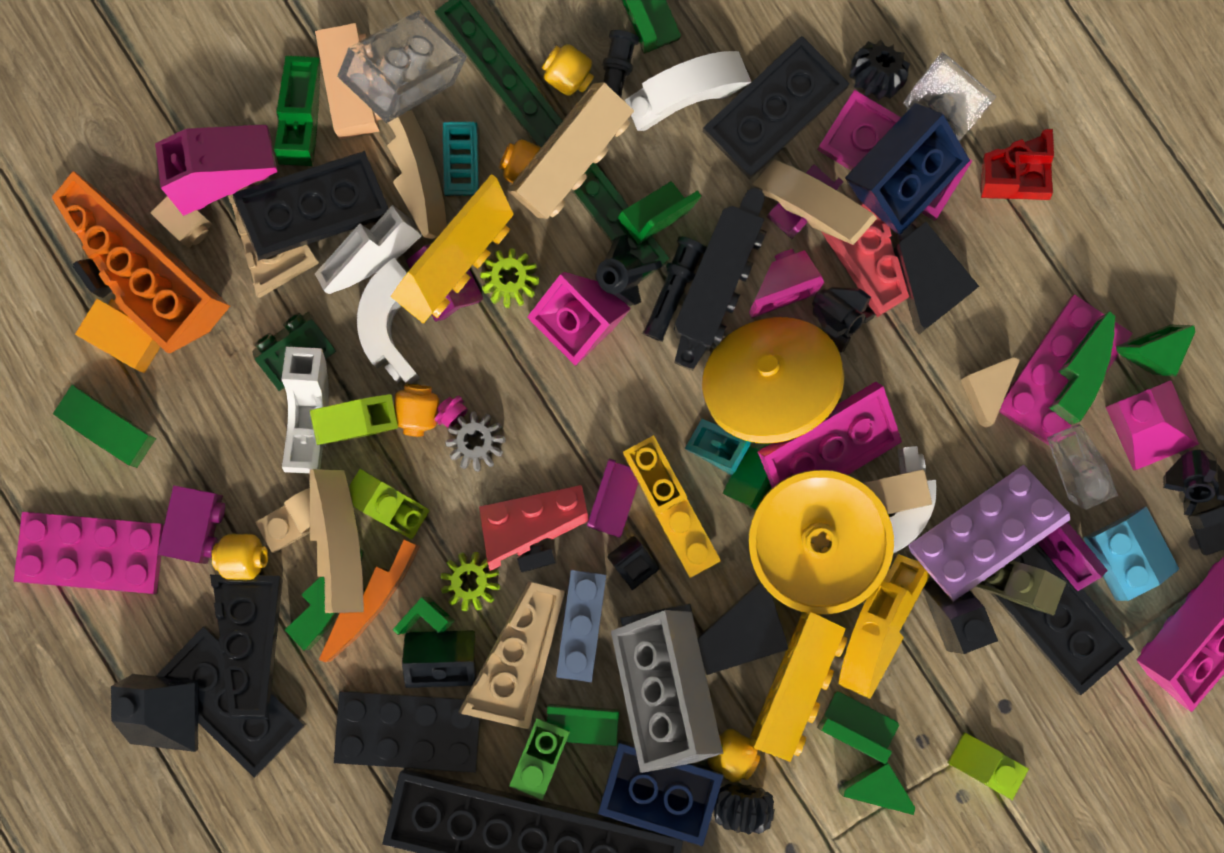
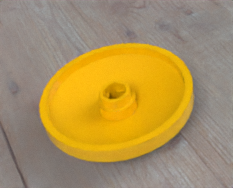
M788 317L757 320L730 333L716 346L709 356L702 377L704 399L710 414L718 425L737 438L755 443L788 441L813 430L834 410L844 386L843 364L838 348L833 340L819 327L804 320Z
M810 470L794 474L782 480L763 497L751 520L748 543L753 568L759 580L771 595L792 609L821 615L839 613L853 608L865 601L876 591L891 565L894 550V534L890 517L884 505L866 485L840 472Z

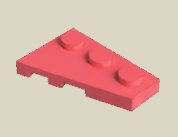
M864 204L861 205V206L864 207L865 209H867V210H869L870 212H872L866 205H864ZM875 215L877 219L854 245L824 232L822 234L858 289L871 296L868 304L878 318L909 298L899 259L895 256L892 247L890 227Z
M582 485L480 506L486 557L490 571L501 566V560L515 553L520 556L530 551L529 546L545 538L552 540L588 522L589 517Z

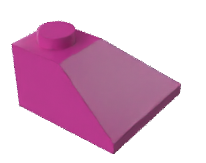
M790 249L775 256L776 261L771 263L749 311L751 319L817 294L824 281L805 250L795 253L794 249Z
M563 272L527 318L576 366L614 330L631 308L614 294L604 291L597 281Z
M1171 380L1106 406L1133 471L1199 445Z

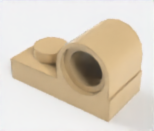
M310 488L292 496L284 502V506L255 522L272 553L281 550L310 533Z

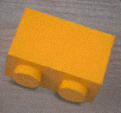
M96 299L75 333L78 337L144 374L160 349V346L131 320L113 299L108 304Z

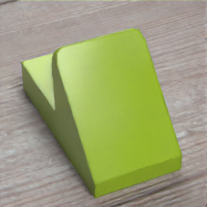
M963 732L947 762L949 765L1011 800L1014 799L1029 771V768Z

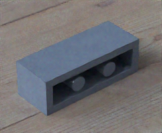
M571 570L556 678L592 682L607 575Z

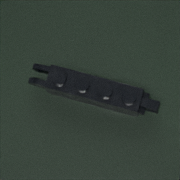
M754 187L747 190L739 208L730 206L723 209L675 322L674 332L677 338L680 339L674 363L693 371L704 352L710 350L712 343L720 344L727 328L726 325L721 324L725 312L733 313L740 294L734 292L739 280L746 282L754 264L748 261L752 248L759 251L767 231L761 229L764 219L759 217V214L763 207L765 193L759 190V188Z

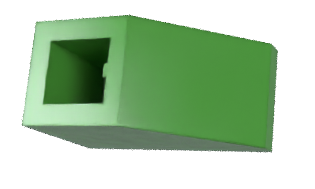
M537 718L509 786L543 800L570 731Z

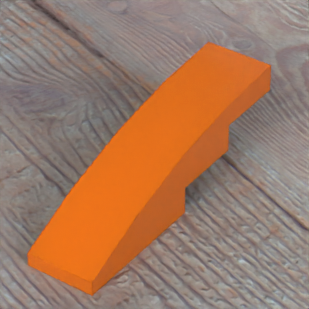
M403 540L390 571L382 567L375 568L363 594L364 612L339 613L319 658L320 661L326 663L336 658L378 616L403 581L421 546L408 540Z

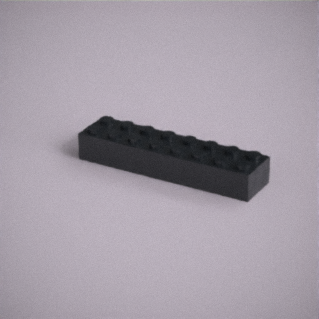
M404 768L399 773L382 845L415 853H681L683 840L603 815Z

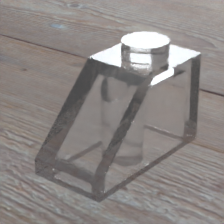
M1077 424L1047 437L1069 501L1087 510L1118 496L1107 463L1082 425Z

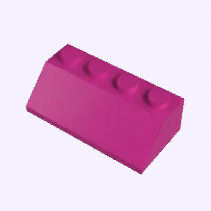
M1224 557L1210 568L1208 576L1197 588L1188 594L1185 603L1175 615L1170 616L1165 621L1163 629L1153 641L1148 642L1143 647L1140 656L1136 659L1152 680L1190 712H1193L1224 675Z

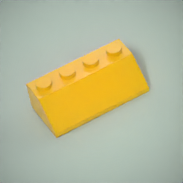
M491 174L407 272L390 296L423 324L431 314L436 318L440 316L450 304V301L445 297L452 289L459 293L471 278L466 274L469 268L473 265L479 269L491 254L486 249L493 241L498 245L511 230L506 224L514 214L498 179Z
M801 613L788 644L789 650L785 651L749 737L753 748L791 762L793 755L799 756L806 742V736L802 735L807 721L813 723L817 716L820 703L816 702L821 688L826 690L832 680L834 670L829 668L834 656L840 657L844 651L848 639L843 636L846 628L815 613Z

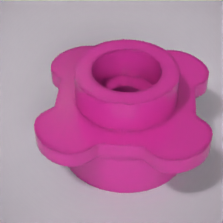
M460 395L454 399L448 397L438 406V415L435 417V421L439 425L444 424L447 428L455 426L458 423L457 417H464L468 409L463 405L464 400Z

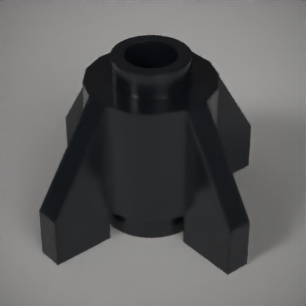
M626 234L614 238L606 259L600 263L597 272L594 274L596 281L604 291L614 294L627 305L632 306L641 303L638 284L643 277V273L662 268V262L660 260L642 264L639 258L629 254L630 246Z
M831 287L828 290L823 289L815 296L812 302V306H814L813 316L818 319L823 331L833 340L840 353L845 351L851 339L850 336L861 327L862 323L870 321L875 316L873 310L867 307L871 296L861 289Z
M1200 449L1192 450L1182 455L1165 473L1163 488L1183 491L1185 494L1183 503L1184 515L1191 516L1197 506V502H1207L1215 496V493L1218 500L1224 501V471L1217 464V458L1211 452Z

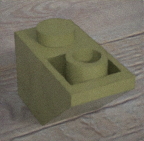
M1012 560L976 585V587L1020 605L1054 616L1066 582L1046 570Z

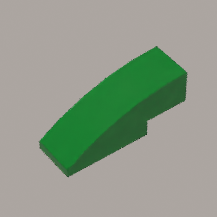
M285 56L276 111L279 122L274 147L279 165L313 166L319 112L320 57Z
M1110 311L1097 319L1058 371L1069 381L1050 405L1049 409L1071 425L1083 419L1104 381L1111 358L1115 330V315Z
M71 385L53 412V415L78 433L132 467L138 468L156 440L154 436L131 423L132 421L74 385Z
M360 548V556L362 561L364 551ZM319 577L301 594L310 606L285 629L303 651L310 650L328 631L339 613H325V577Z

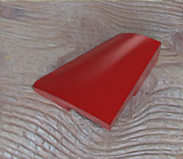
M1045 129L1042 131L1041 136L1024 142L1023 139L1013 142L1006 149H995L985 153L981 174V198L1050 200L1053 194V129Z

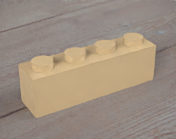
M604 82L593 83L507 191L537 218L548 219L549 216H556L565 205L563 200L571 189L573 191L576 190L587 178L585 172L590 165L598 163L609 150L607 144L614 136H620L630 124L628 118L634 110Z

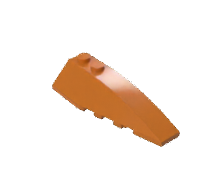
M72 171L51 197L72 232H75L83 243L82 248L88 258H91L96 264L104 284L108 285L112 290L119 308L165 352L170 354L209 333L229 309L230 305L189 267L78 173Z

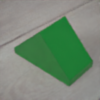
M1170 324L1116 346L1117 353L1152 375L1176 376L1196 332L1194 325Z
M878 762L840 785L839 793L843 797L914 815L915 806L889 763Z

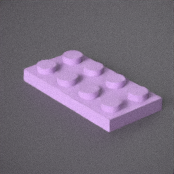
M1022 465L908 546L910 552L954 602L1068 522L1070 514L1041 482Z

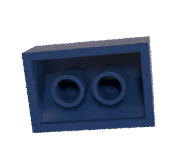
M914 103L852 169L845 179L858 199L895 233L901 235L965 167L970 159L945 116L940 112Z
M619 740L598 814L703 846L724 775L697 763L640 773L635 745Z

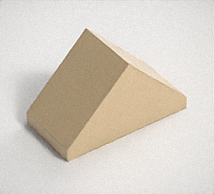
M1012 357L961 379L979 425L987 428L995 423L1019 364V359Z

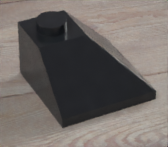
M132 674L111 686V721L129 744L196 752L198 750V681Z

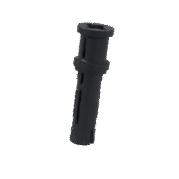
M611 30L609 34L611 44L608 57L603 59L602 63L605 70L603 82L621 98L626 76L630 75L633 70L631 59L634 46L639 44L640 38L628 31Z
M679 236L677 239L678 248L672 262L667 263L665 267L668 276L645 330L642 332L647 337L660 342L664 340L686 284L691 283L695 277L694 270L700 255L704 254L707 249L703 244L684 236Z

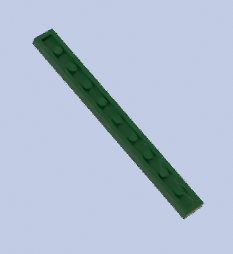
M449 0L434 11L436 17L535 145L542 147L563 122L470 1ZM592 163L585 172L587 178L582 185L574 191L571 189L573 194L611 243H613L615 237L627 234L630 246L629 254L639 258L642 264L660 260L662 266L669 261V257L653 236L637 244L617 218L629 206L597 164ZM656 270L643 273L641 281L646 279Z

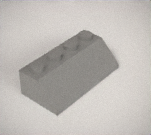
M664 610L612 630L611 635L640 773L695 763L723 754L692 612Z

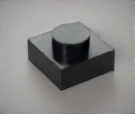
M544 544L531 547L530 551L524 553V557L517 558L522 573L556 564L553 550L545 551Z

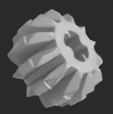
M475 411L470 413L471 423L467 424L462 416L457 417V421L462 428L460 430L453 426L448 428V432L457 436V439L445 441L447 447H458L449 455L450 458L457 460L463 456L460 467L466 469L471 460H473V468L476 472L481 471V460L483 459L489 467H493L494 462L489 455L491 453L498 457L503 455V451L494 447V444L506 442L504 436H493L500 431L501 425L495 423L487 428L491 421V416L485 414L481 422L478 423V415ZM478 433L483 434L480 438L484 445L482 447L476 446L473 450L468 449L471 447V444L467 441L469 436L476 437Z

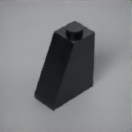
M927 222L918 228L912 224L905 229L901 235L897 236L901 242L894 248V254L899 259L909 298L906 300L914 330L918 334H921L979 287Z
M935 580L925 584L922 591L946 651L966 654L998 641L984 605L970 590L953 602Z
M761 582L754 585L697 637L706 675L789 650L772 595Z

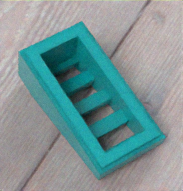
M477 122L443 123L445 196H473L479 189V127ZM452 136H470V140H452ZM470 149L471 154L452 155V150ZM452 164H471V169H452ZM452 178H471V183L452 184Z

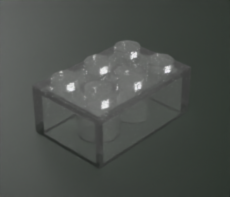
M418 10L350 46L337 77L382 120L389 123L454 85L467 55Z

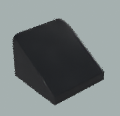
M92 259L79 260L73 263V268L91 293L104 298L112 292L110 287L104 284L99 275L100 271Z
M635 536L629 538L607 556L631 590H634L660 570Z

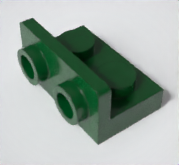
M310 312L301 315V313L293 315L283 324L284 329L275 335L268 333L255 343L256 348L252 351L254 360L278 391L285 388L282 382V372L286 347L321 348L325 359L336 352V349L317 325Z

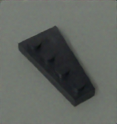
M210 574L211 586L214 589L215 615L219 625V645L224 662L223 674L229 716L238 719H269L283 579L280 576L257 575L252 580L225 579L221 575Z

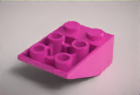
M267 125L187 128L155 143L161 189L183 216L195 210H200L220 198L232 195L239 189L256 181L264 180L271 174L278 172L270 131Z

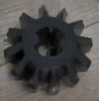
M882 40L876 44L868 41L866 45L855 53L852 59L849 77L855 80L854 88L865 90V96L874 94L878 101L884 96L891 99L904 87L908 80L910 63L904 60L905 53L896 52L894 44L889 47L885 46Z
M727 784L721 787L714 807L715 822L722 825L724 829L734 830L736 833L744 832L748 835L752 832L763 833L765 830L770 829L771 822L774 819L773 795L765 792L763 788L752 787L751 784Z

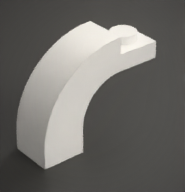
M739 51L716 52L680 63L643 82V88L625 99V102L634 110L631 117L637 131H645L674 112L696 102L707 99H726L750 84L751 79Z
M393 258L376 272L365 287L358 306L357 330L362 348L376 368H379L388 360L389 364L385 366V369L397 383L403 379L407 384H413L420 377L397 350L391 334L393 318L401 305L390 296L407 274L398 261Z
M286 347L282 382L285 386L288 400V425L282 468L284 472L310 474L311 469H320L323 446L326 447V444H316L310 410L329 406L326 360L321 348Z
M917 446L904 447L897 451L900 475L923 469L926 473L924 455L918 454ZM936 480L927 481L932 505L897 512L889 516L894 534L893 553L908 546L927 525L935 505Z

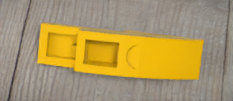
M653 435L623 451L642 492L689 578L721 562L655 436Z
M898 554L880 586L866 599L846 650L839 678L841 686L871 699L904 638L900 630L930 577V574L919 561Z

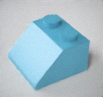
M1147 506L1083 537L1086 545L1108 570L1103 577L1116 601H1129L1161 585L1179 570Z

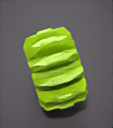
M509 249L508 258H504L502 252L498 250L495 252L498 260L497 263L490 259L485 261L486 267L491 271L480 273L482 280L489 281L482 286V290L485 294L493 292L491 302L494 304L504 297L503 303L505 308H510L512 298H516L517 304L523 306L524 300L521 296L523 293L531 298L535 295L533 289L528 285L535 286L539 284V278L531 275L537 271V265L535 263L527 264L529 256L526 253L521 254L516 260L515 249ZM515 272L517 282L509 281L505 285L503 275L507 274L510 276Z
M463 552L459 553L458 558L461 566H458L452 560L446 563L454 571L453 575L441 573V579L451 580V585L441 588L443 594L455 592L449 600L450 605H455L463 598L461 604L462 611H468L471 599L477 611L482 610L481 596L489 603L495 600L487 592L488 588L500 590V584L490 583L489 578L500 575V572L497 569L486 572V569L489 567L487 558L479 566V552H473L470 564L466 554ZM473 572L478 575L475 581L479 586L476 590L468 588L467 591L463 587L466 583L463 576L466 573L473 575Z

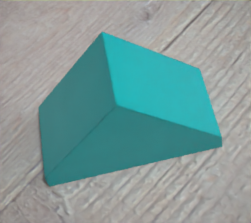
M701 419L685 449L726 473L733 475L752 442L737 438L726 432L719 425Z

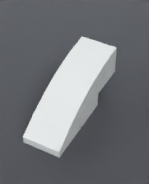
M392 205L370 230L359 223L317 270L315 276L323 290L328 294L345 289L369 278L393 258L397 259L422 234L411 218Z

